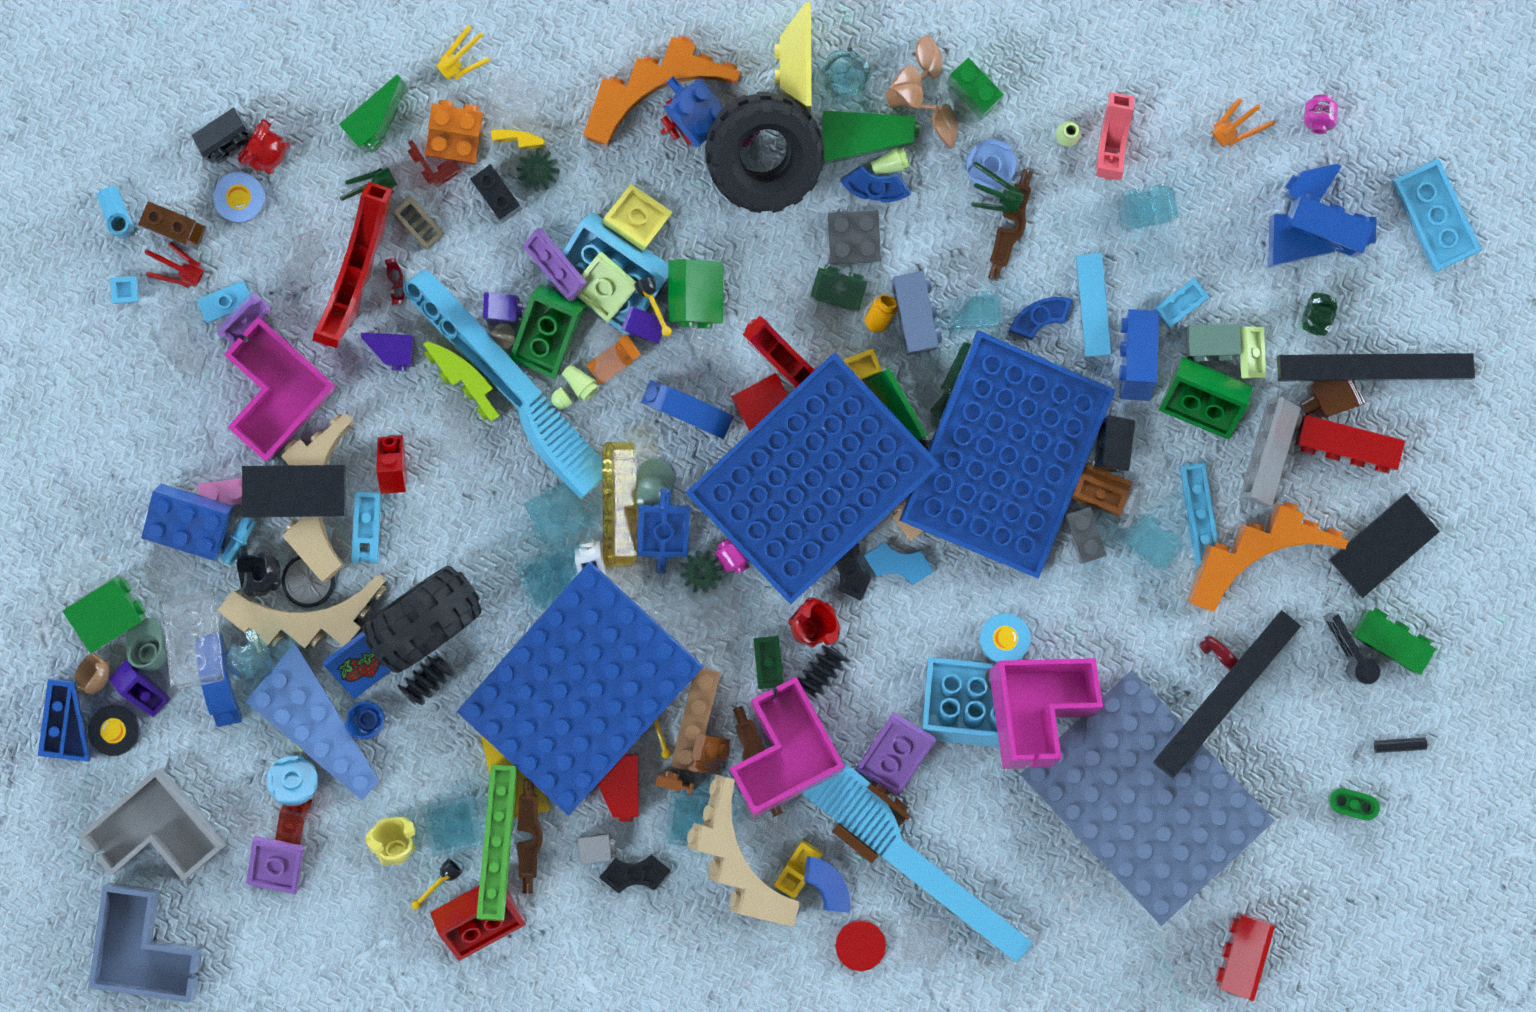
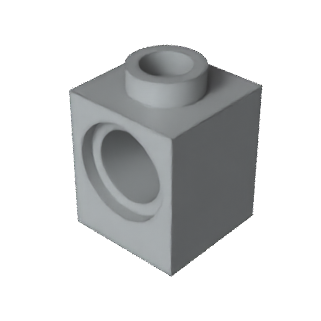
M610 833L579 836L578 838L581 864L611 861L612 854L617 853L615 839H610Z

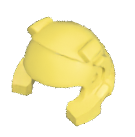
M399 816L385 817L375 822L376 825L367 833L365 842L369 850L379 858L381 865H398L407 861L412 852L416 850V846L413 843L414 838L412 837L416 833L413 822L407 817Z

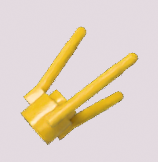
M469 25L461 32L447 52L439 58L440 62L436 64V67L448 81L453 77L458 80L464 74L490 61L487 57L461 70L459 69L463 66L459 59L483 37L482 32L478 33L457 54L453 55L452 53L471 30Z

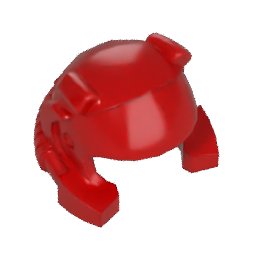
M262 119L260 123H257L246 146L238 154L237 160L241 165H249L257 171L265 170V173L273 174L275 172L274 169L284 160L286 149L290 148V143L288 141L283 142V137L270 130L271 123Z
M814 597L807 598L794 615L788 619L793 637L799 643L813 648L822 642L826 646L834 643L839 639L837 636L840 634V625L834 613L835 610L828 602L824 603Z

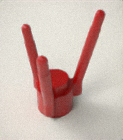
M169 242L168 246L189 264L183 263L180 266L148 249L144 251L146 255L179 271L178 276L181 279L147 272V277L179 284L189 289L190 285L196 287L203 276L204 269L200 268L201 263L193 260L172 242Z

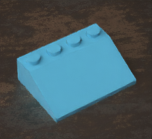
M594 212L588 214L581 221L562 253L580 275L600 252H603L636 282L653 276L656 283V291L653 297L656 300L668 282V264L647 249L643 252L602 224L603 219ZM547 277L546 280L553 284V282ZM636 290L608 322L624 334H627L628 337L632 334L621 330L629 307L633 306L648 312L652 306L649 298L639 295ZM586 305V307H587L589 310H591L592 312H594L595 314H597V313H596L595 311H593L588 305Z
M928 657L921 729L937 738L936 741L1000 748L992 690L988 687L985 680L986 671L991 669L993 664Z

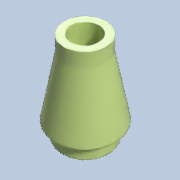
M1066 121L1058 126L1056 138L1061 145L1071 147L1079 142L1081 130L1076 123ZM1072 128L1074 130L1073 135L1067 134L1066 129Z
M896 147L880 158L871 161L874 173L880 175L905 171V168L910 167V162L905 148L898 149Z
M573 364L569 365L562 372V376L567 380L578 399L582 398L584 401H588L599 390V386L596 384L597 381L577 369Z

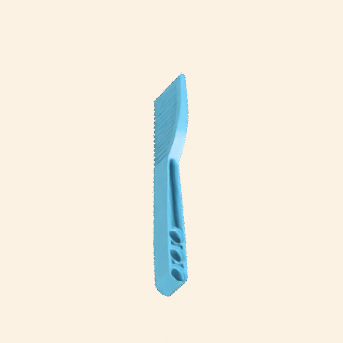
M422 270L404 283L403 291L407 298L517 408L523 429L535 451L579 498H584L612 472L607 463L584 441L583 437L579 436L578 432H575V428L565 421L566 418L564 416L561 417L559 411H555L557 408L550 406L552 403L546 401L547 397L541 396L542 392L432 273Z
M842 761L845 766L844 772L802 793L1017 963L1033 944L1022 933L904 842L889 805L867 787L871 783L844 761Z

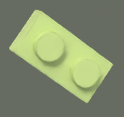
M1240 327L1241 378H1266L1264 327Z

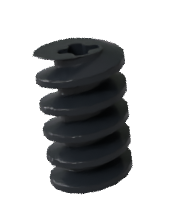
M822 645L821 648L825 654L816 653L815 657L818 663L812 661L808 663L812 671L803 669L802 672L806 678L797 677L802 688L818 701L816 693L822 695L826 693L822 685L828 687L832 685L828 678H838L835 669L841 671L845 669L841 661L850 663V660L833 646Z
M434 651L437 656L436 658L427 656L428 666L423 663L419 664L422 670L421 673L415 670L412 671L414 680L408 677L405 678L407 687L400 684L397 685L399 690L415 705L416 703L420 705L425 704L423 696L428 698L433 696L430 688L435 691L440 689L437 681L443 684L447 682L445 674L451 677L455 675L449 663L436 651Z

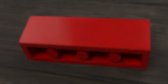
M1304 415L1302 416L1294 446L1301 447L1300 452L1315 455L1316 451L1325 453L1326 459L1340 461V458L1350 460V465L1365 468V464L1375 466L1374 471L1389 474L1390 470L1395 471L1399 468L1405 440Z

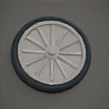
M297 556L284 568L281 584L286 597L297 606L312 608L321 605L331 596L335 587V576L327 583L322 582L303 559Z

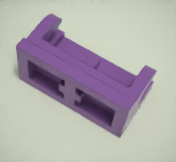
M253 291L218 326L217 333L222 338L227 337L231 341L230 344L233 345L238 338L243 339L245 337L243 333L257 317L263 319L272 310V307Z

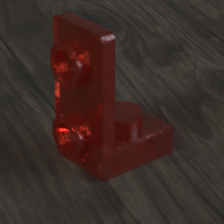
M410 140L408 142L411 148L407 151L415 164L420 161L425 170L421 173L429 185L434 183L438 188L463 172L456 160L453 162L447 160L437 167L438 171L434 173L414 141Z
M311 799L297 806L282 805L275 840L301 845L304 823L312 805Z

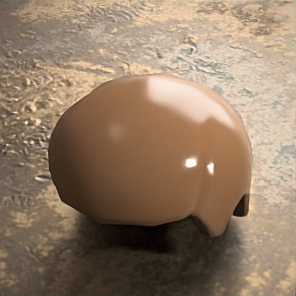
M94 653L86 656L74 675V680L80 685L76 686V688L88 695L99 692L107 685L110 677L109 665L103 658Z

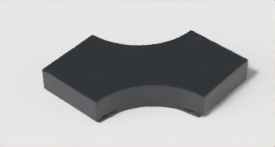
M857 543L835 565L840 574L838 590L861 601L871 581V577L864 573L859 566L857 553L860 544Z
M653 854L636 863H627L615 857L599 878L618 894L632 885H644L655 890L671 869Z

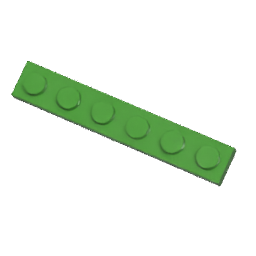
M491 765L477 908L478 920L504 921L518 774L516 766Z

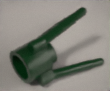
M974 162L976 168L1006 189L1001 193L974 183L975 188L1000 198L999 204L1003 206L972 202L971 206L1001 211L1009 214L1010 211L1017 213L1024 197L1023 193L1018 192L1019 188L1009 184L978 162Z
M388 167L384 170L380 168L374 172L345 181V184L349 185L372 178L371 183L390 189L398 185ZM367 184L342 195L340 200L344 201L363 192Z

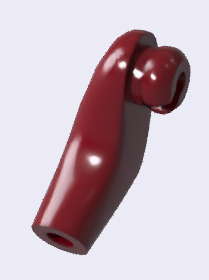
M1210 635L1205 636V640L1199 643V647L1204 654H1209L1213 650L1219 661L1228 670H1231L1238 662L1237 657L1216 638Z

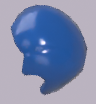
M358 702L348 710L344 726L350 736L360 740L373 739L380 734L384 727V712L379 705L373 702Z

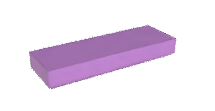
M537 228L523 245L524 249L568 302L574 301L587 285V282L542 228Z

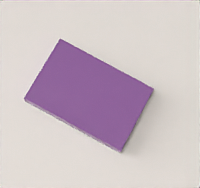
M892 712L855 770L899 796L937 738L895 712Z

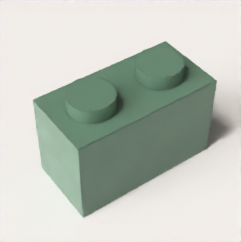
M1240 324L1189 325L1185 327L1186 357H1193L1194 362H1207L1209 357H1219V361H1234V356L1241 355Z

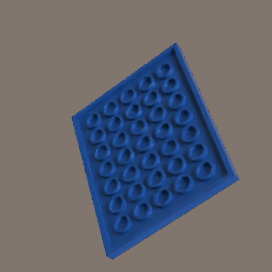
M976 331L928 448L930 454L941 466L909 494L899 521L1039 579L1116 390L986 333Z
M834 352L685 493L791 605L940 467L941 464L838 354Z
M590 561L456 712L569 816L704 666Z

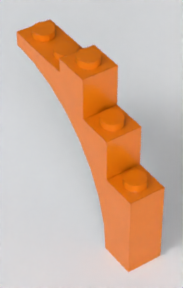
M678 35V38L671 37L662 65H658L659 61L649 56H644L643 59L637 57L627 86L624 85L625 81L610 76L609 80L602 79L583 137L586 140L609 147L616 129L627 114L643 99L662 88L668 87L666 82L673 76H675L678 82L697 80L700 77L702 80H719L738 85L741 71L737 70L736 65L728 62H723L722 65L712 62V57L702 53L695 56L696 45L692 44L693 40L681 35Z
M1284 501L1283 506L1275 503L1265 532L1263 531L1265 526L1250 521L1249 526L1241 523L1231 552H1229L1230 546L1218 542L1215 543V546L1207 544L1187 602L1215 612L1223 594L1234 579L1250 564L1263 556L1285 547L1303 544L1329 545L1346 549L1349 540L1342 538L1343 532L1329 527L1327 532L1318 529V523L1305 519L1301 523L1305 513L1297 511L1298 505Z

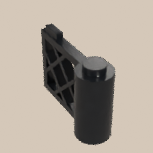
M1328 613L1323 616L1348 659L1346 665L1348 678L1362 684L1375 683L1379 679L1381 672L1378 663L1363 657L1339 614Z

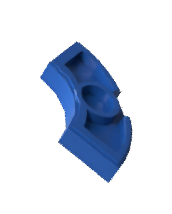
M861 165L840 178V182L847 190L862 199L886 203L898 201L911 195V190L897 172L889 175H876L868 172Z
M1049 297L1028 305L1013 320L1008 332L1033 340L1037 331L1043 326L1052 323L1065 324L1073 299Z
M807 856L804 882L812 884L820 892L823 899V910L850 913L849 891L840 873L828 862Z

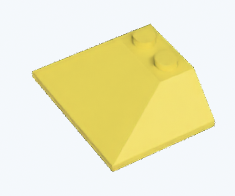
M805 2L781 34L780 44H775V59H780V69H775V85H780V92L801 104L810 115L812 108L811 2Z

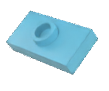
M1194 277L1153 308V310L1159 311L1160 319L1169 329L1210 297Z
M243 280L197 299L205 322L208 324L230 315L250 295L246 282Z

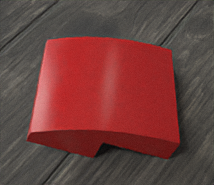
M774 373L736 393L731 398L750 432L788 394L779 377Z

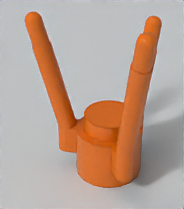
M1238 98L1224 116L1213 125L1215 129L1211 133L1223 148L1226 145L1232 147L1237 142L1275 125V121L1272 120L1235 137L1238 134L1236 128L1261 108L1257 104L1233 124L1230 121L1225 124L1242 102V99Z

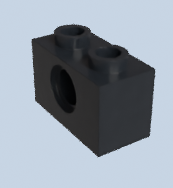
M491 164L470 178L501 223L523 209Z

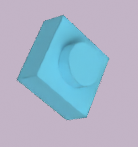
M137 276L110 278L112 304L140 302Z

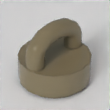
M508 324L497 325L491 332V337L504 350L511 348L517 337L515 330Z

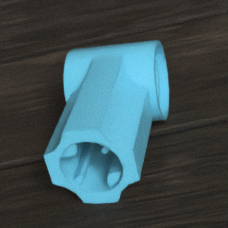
M113 186L100 190L96 195L107 221V229L118 238H129L134 233L135 226L129 217L118 187ZM125 220V228L121 231H116L115 226L117 222Z

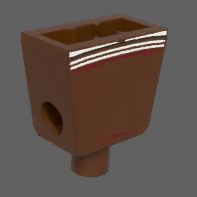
M1313 381L1307 386L1311 396L1299 402L1305 415L1319 410L1323 418L1366 404L1355 381Z

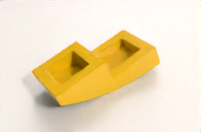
M502 129L491 130L494 144L518 141L520 150L546 147L544 139L527 132Z
M802 839L773 886L795 899L806 883L804 882L807 856L821 859L824 852Z

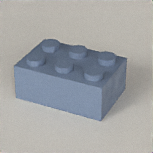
M924 271L894 276L891 283L897 302V312L906 356L936 350L939 347L938 343L942 341L940 327H935L933 318H936L937 311L935 302H930L928 293L932 291L930 277L925 276Z

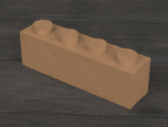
M703 667L692 679L671 767L691 771L688 769L694 763V759H691L697 734L706 733L721 674L720 671Z

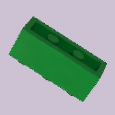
M1374 608L1373 611L1365 609L1351 636L1414 674L1421 675L1436 651V648L1430 645L1432 641L1421 634H1418L1417 637L1408 632L1410 628L1399 621H1396L1394 624L1387 620L1388 614L1378 608Z

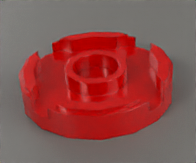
M855 920L841 928L836 936L835 948L837 957L843 965L851 970L862 972L871 970L881 962L885 955L886 942L884 934L877 925L866 920Z

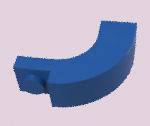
M650 380L640 402L721 439L725 438L734 418L733 415L653 380Z
M217 633L196 638L198 671L209 714L213 715L217 727L242 722V714L231 685L228 668V650L222 634Z

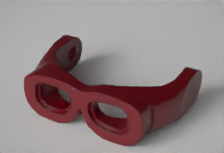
M395 258L386 259L387 276L393 283L390 291L392 306L402 305L406 299L403 291L402 270ZM398 270V280L393 279L392 271ZM398 287H400L402 291V295L400 297H396L395 295V289Z

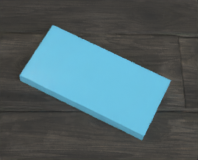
M1439 159L1391 181L1434 273L1482 251Z

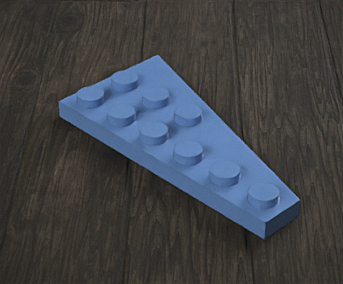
M294 643L245 702L363 801L380 780L365 755L361 752L354 737L350 736L346 730L342 717L324 687L318 681L310 664L301 653L297 643Z

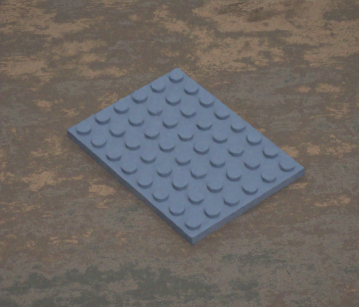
M1131 670L1102 697L1103 708L1093 717H1081L1059 737L1062 759L1049 768H1029L1028 766L1020 775L1158 924L1163 926L1275 820L1203 744L1173 779L1153 763L1184 724Z

